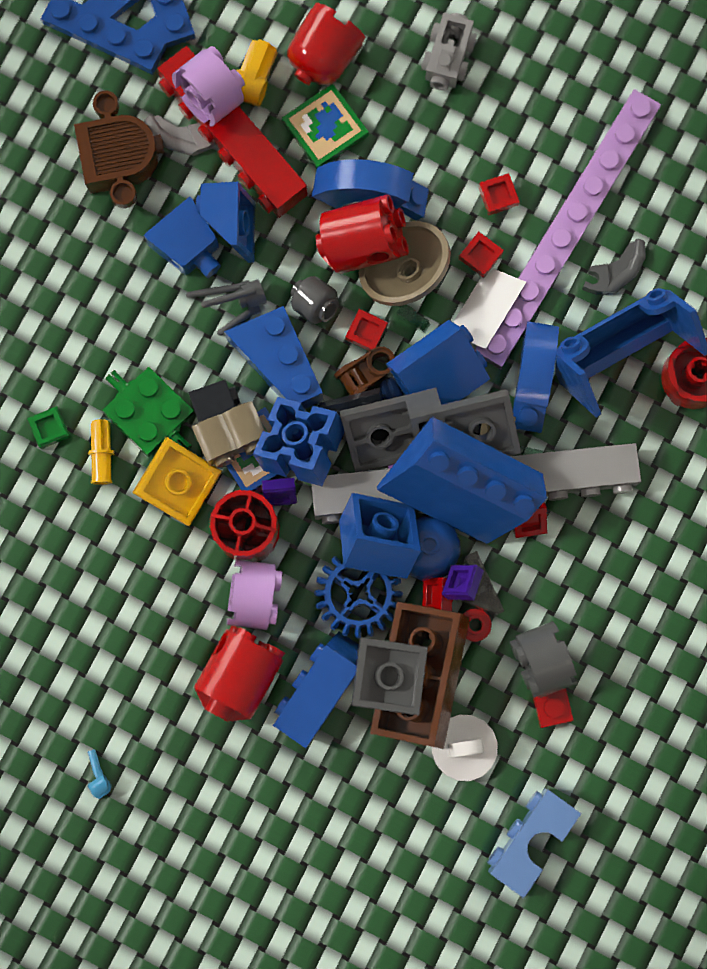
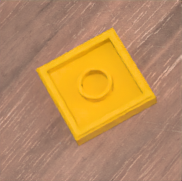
M165 437L132 493L186 526H190L222 470L214 465L208 466L207 461Z

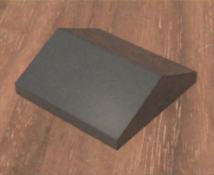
M360 638L351 706L419 715L428 647Z

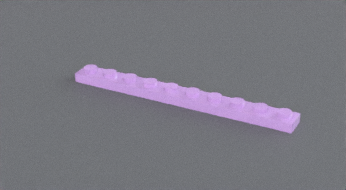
M635 89L632 91L518 279L525 281L526 284L486 349L480 346L475 348L474 351L478 350L490 364L500 370L525 331L527 321H531L658 112L661 106L660 103Z

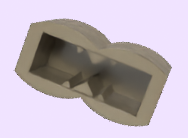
M252 401L238 405L222 414L192 426L208 466L216 465L217 468L234 462V456L239 453L253 454L262 431L266 432Z

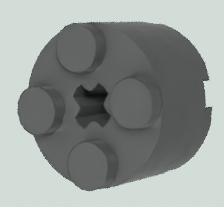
M553 621L518 634L514 640L509 641L516 660L519 659L521 666H525L526 670L521 671V675L533 697L539 696V698L578 684V680L574 677L577 674L564 640L557 641L555 633L559 632Z

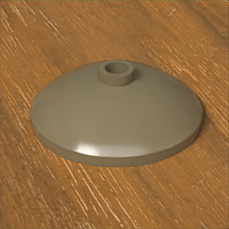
M422 221L406 222V226L402 227V233L408 243L409 254L399 259L359 269L360 283L371 299L387 306H401L425 297L438 286L448 270L451 252L446 237L436 226Z

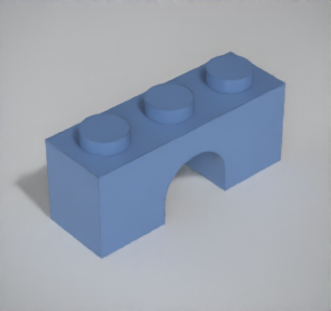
M545 788L542 793L536 791L526 804L529 812L522 821L518 818L515 820L506 834L510 837L509 841L503 849L498 846L487 862L491 865L488 872L523 898L543 871L528 856L527 847L530 839L538 833L545 832L563 841L581 815L580 812Z

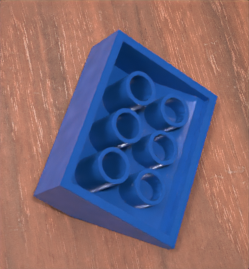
M434 417L430 418L377 485L378 491L435 519L446 522L453 528L486 544L528 521L547 499L543 473Z

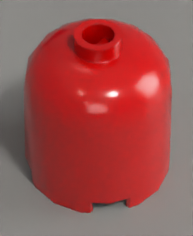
M316 3L310 9L287 49L290 64L297 70L294 76L306 85H310L311 82L319 85H329L336 82L361 49L366 38L362 31L350 20L344 25L334 18L336 14L334 9L321 3Z

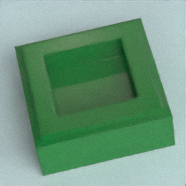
M57 406L27 418L40 449L71 437Z

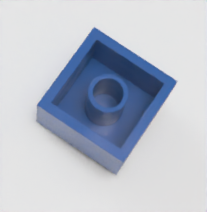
M351 493L339 520L344 567L407 579L421 552L415 509L404 503Z

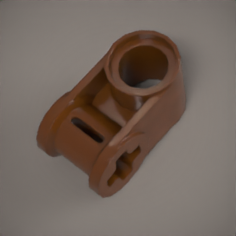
M386 347L373 348L357 360L344 365L334 374V377L342 382L350 395L373 390L379 386L381 381L393 376L389 368L383 371L376 370L372 366L374 360L379 357H385L391 361L395 356ZM351 377L354 378V380L356 381V383L358 384V386L355 385V383L353 382V380L351 379Z

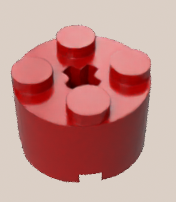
M686 341L682 342L670 354L661 372L663 389L674 405L688 409L707 407V355L704 356ZM694 368L696 373L702 374V377L700 379H698L696 375L692 374L691 371Z

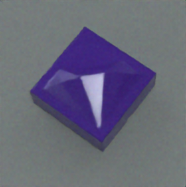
M294 478L262 481L263 496L272 506L297 503Z
M451 565L442 595L448 600H474L484 570L478 565Z

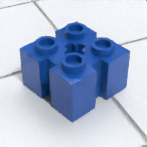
M277 397L268 417V421L272 426L271 432L262 431L253 452L254 457L263 471L287 477L289 471L292 470L299 481L323 486L332 464L327 454L330 450L337 452L345 432L338 413L312 406L309 413L305 411L300 402Z

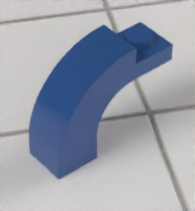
M349 159L330 162L317 168L312 197L334 208H339L350 203L389 194L395 209L401 208L404 215L414 220H419L425 216L429 189L413 181L414 173L401 167L372 160Z

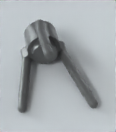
M258 279L251 282L247 280L238 284L200 289L186 293L187 298L235 291L234 293L201 303V306L206 308L237 299L241 309L248 308V310L217 331L219 336L250 316L260 313L259 306L267 303L263 288Z

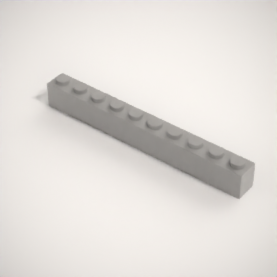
M636 443L510 456L543 473L546 493L550 501L567 499L569 493L581 492V497L601 495L600 490L613 489L614 494L629 493L633 491V487H636L641 482ZM390 469L327 475L323 486L311 484L315 520L322 519V524L339 523L351 493L400 502L377 490V485Z

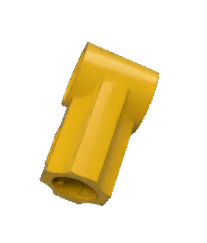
M260 39L252 40L241 69L236 70L245 82V85L241 88L244 97L243 102L257 107L262 104L268 86L267 78L278 53L277 48L273 47L269 42Z

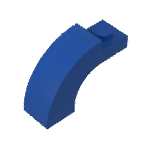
M527 321L512 409L513 415L516 417V429L542 433L555 367L559 326Z

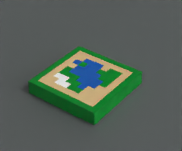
M333 83L282 117L283 124L316 169L330 163L369 136V131Z

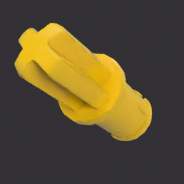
M98 419L91 423V450L88 451V455L92 458L91 484H112L111 455H114V450H111L109 420Z

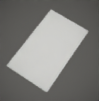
M491 268L484 278H480L453 323L459 327L464 325L474 339L471 343L486 349L526 282Z

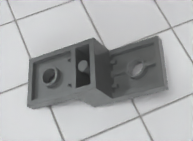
M432 388L340 411L355 472H363L395 464L431 417L460 430L508 456L521 453L511 400L507 389L441 405L437 389ZM486 423L490 425L489 431L483 435L473 433L474 427L478 424ZM377 429H384L389 432L388 436L383 440H374L371 434Z

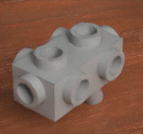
M443 13L440 24L434 23L430 41L434 42L432 52H425L421 70L426 71L425 80L430 81V85L435 89L444 91L448 87L455 88L457 80L464 81L468 62L463 60L466 51L472 53L477 34L472 33L474 21L469 20L462 14ZM450 38L457 39L458 43L454 46L455 40H451Z

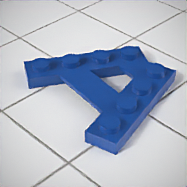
M50 0L40 18L44 25L152 75L167 48L196 39L183 0H150L155 16L139 30L116 21L120 15L139 0H87L83 5L73 0Z

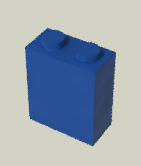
M451 320L446 321L386 363L404 395L436 388L441 405L462 400L490 380L485 370L488 366L485 358L478 350L474 351L471 342L474 341L471 333L464 325L459 327Z

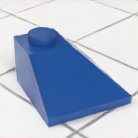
M238 181L201 184L200 195L196 197L198 214L248 263H254L255 201Z

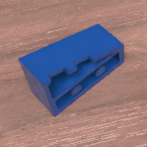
M284 306L224 331L227 341L246 359L247 363L258 372L280 398L300 402L304 409L324 401L323 392Z
M340 631L326 646L320 643L310 657V660L314 662L308 672L302 670L292 684V687L297 690L291 699L285 696L274 713L279 717L273 726L304 748H307L347 687L353 681L356 673L359 644L349 637L343 636Z

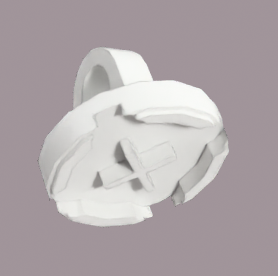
M457 715L450 718L444 749L432 747V755L436 766L445 775L457 781H472L483 777L492 768L497 757L498 742L493 730L484 720L473 715Z

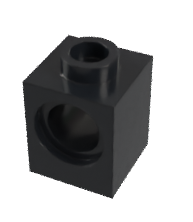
M226 380L188 392L199 423L241 405L236 388H228Z

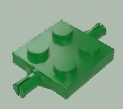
M150 367L128 383L116 370H113L111 375L108 374L105 380L118 393L102 410L103 414L147 457L161 446L165 437L179 445L182 444L187 450L192 447L179 432L183 424L194 415V410Z

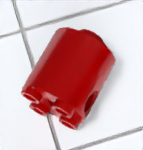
M388 194L322 213L320 217V233L316 235V246L320 256L338 274L407 256L409 254V247L402 233V227L406 226L403 210L401 208L395 209L393 201Z
M237 490L226 494L216 503L210 516V530L214 541L229 558L234 560L252 562L264 560L275 549L279 540L280 525L273 506L264 496L254 491ZM249 518L251 519L250 526L245 531L247 519Z
M231 626L230 629L225 630L193 687L204 709L227 722L253 718L284 661L282 658L285 654L280 649L262 641H259L258 644L254 643L257 638L255 635L236 626Z

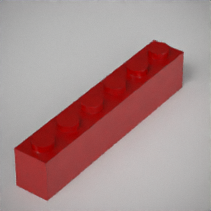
M186 45L157 68L161 79L158 82L159 86L168 97L175 96L180 102L178 108L188 120L193 118L201 125L197 129L208 143L213 140L215 141L216 146L220 149L217 153L228 167L233 164L239 171L237 177L248 190L253 188L259 195L257 200L267 213L273 211L280 218L308 196L306 183L239 106L214 126H210V120L206 123L201 122L188 109L181 99L185 94L181 85L175 88L172 81V73L195 56Z

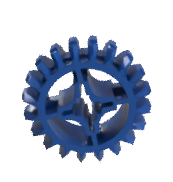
M334 556L331 560L336 568L332 570L326 565L322 568V571L329 576L328 579L317 577L316 580L319 585L325 586L324 590L318 589L314 591L316 597H325V601L318 602L316 608L318 610L328 608L329 610L322 615V620L327 621L333 616L335 621L331 624V629L335 631L340 623L345 625L342 631V635L345 637L348 636L350 628H356L355 637L358 639L361 638V628H367V634L369 637L374 636L372 626L377 624L381 631H384L386 626L382 619L385 617L390 622H393L394 615L388 612L390 608L396 609L397 603L393 602L392 599L403 597L402 591H393L392 588L400 585L401 579L395 578L390 580L387 575L368 572L361 580L352 581L341 575L346 570L352 568L344 567V564H341L339 559ZM378 576L383 581L386 589L384 606L377 602L370 592V588ZM369 581L366 585L367 591L364 592V594L368 595L367 600L359 598L348 607L352 602L350 597L353 596V593H349L350 588L348 586L359 589ZM334 582L347 594L346 602L339 612L335 609L331 600ZM360 606L367 607L377 613L367 620L356 621L347 618L355 608Z

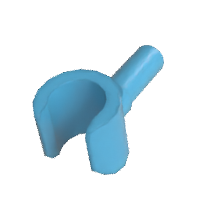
M96 750L88 751V755L96 779L87 785L92 795L100 799L111 791L112 786L101 770Z

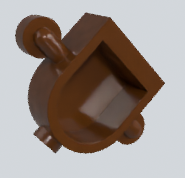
M104 90L98 92L93 98L94 110L102 119L74 124L84 181L89 193L94 194L110 190V197L117 207L125 209L131 207L136 202L137 193L134 185L144 182L154 173L158 164L159 154L165 153L161 134L153 135L151 129L141 119L130 115L116 116L120 109L118 99L111 91Z

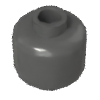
M317 276L299 280L291 290L292 309L313 324L329 321L338 310L337 291Z

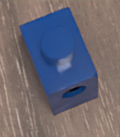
M188 197L144 234L148 246L184 275L189 274L197 267L206 278H209L221 267L219 262L212 256L219 248L217 238L208 223L198 214L196 204L191 197Z

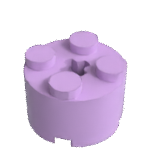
M213 46L207 50H202L172 73V81L175 88L181 85L185 93L181 97L185 105L201 122L206 123L210 120V126H214L244 101L241 88L245 85L242 76L235 69L230 71L223 62L220 52Z
M236 559L234 567H240V572L232 574L228 611L234 612V619H227V625L267 630L269 624H276L278 604H272L274 591H280L282 571H276L275 564Z

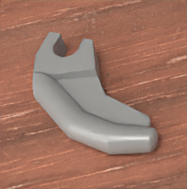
M150 115L145 119V123L151 129L153 135L161 134L163 146L166 149L194 156L208 151L216 145L214 140L208 143L197 129L201 126L199 123L188 125V127H176L158 115L155 117Z

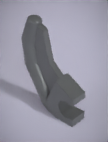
M636 239L635 242H630L618 261L610 264L590 266L587 274L594 275L598 282L591 284L585 281L582 290L595 295L617 293L638 275L646 258L645 241Z

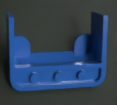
M658 288L650 291L642 299L578 335L562 341L556 351L555 373L559 383L595 417L600 416L601 411L588 378L671 331L679 335L704 356L707 355V341L696 309L669 290Z

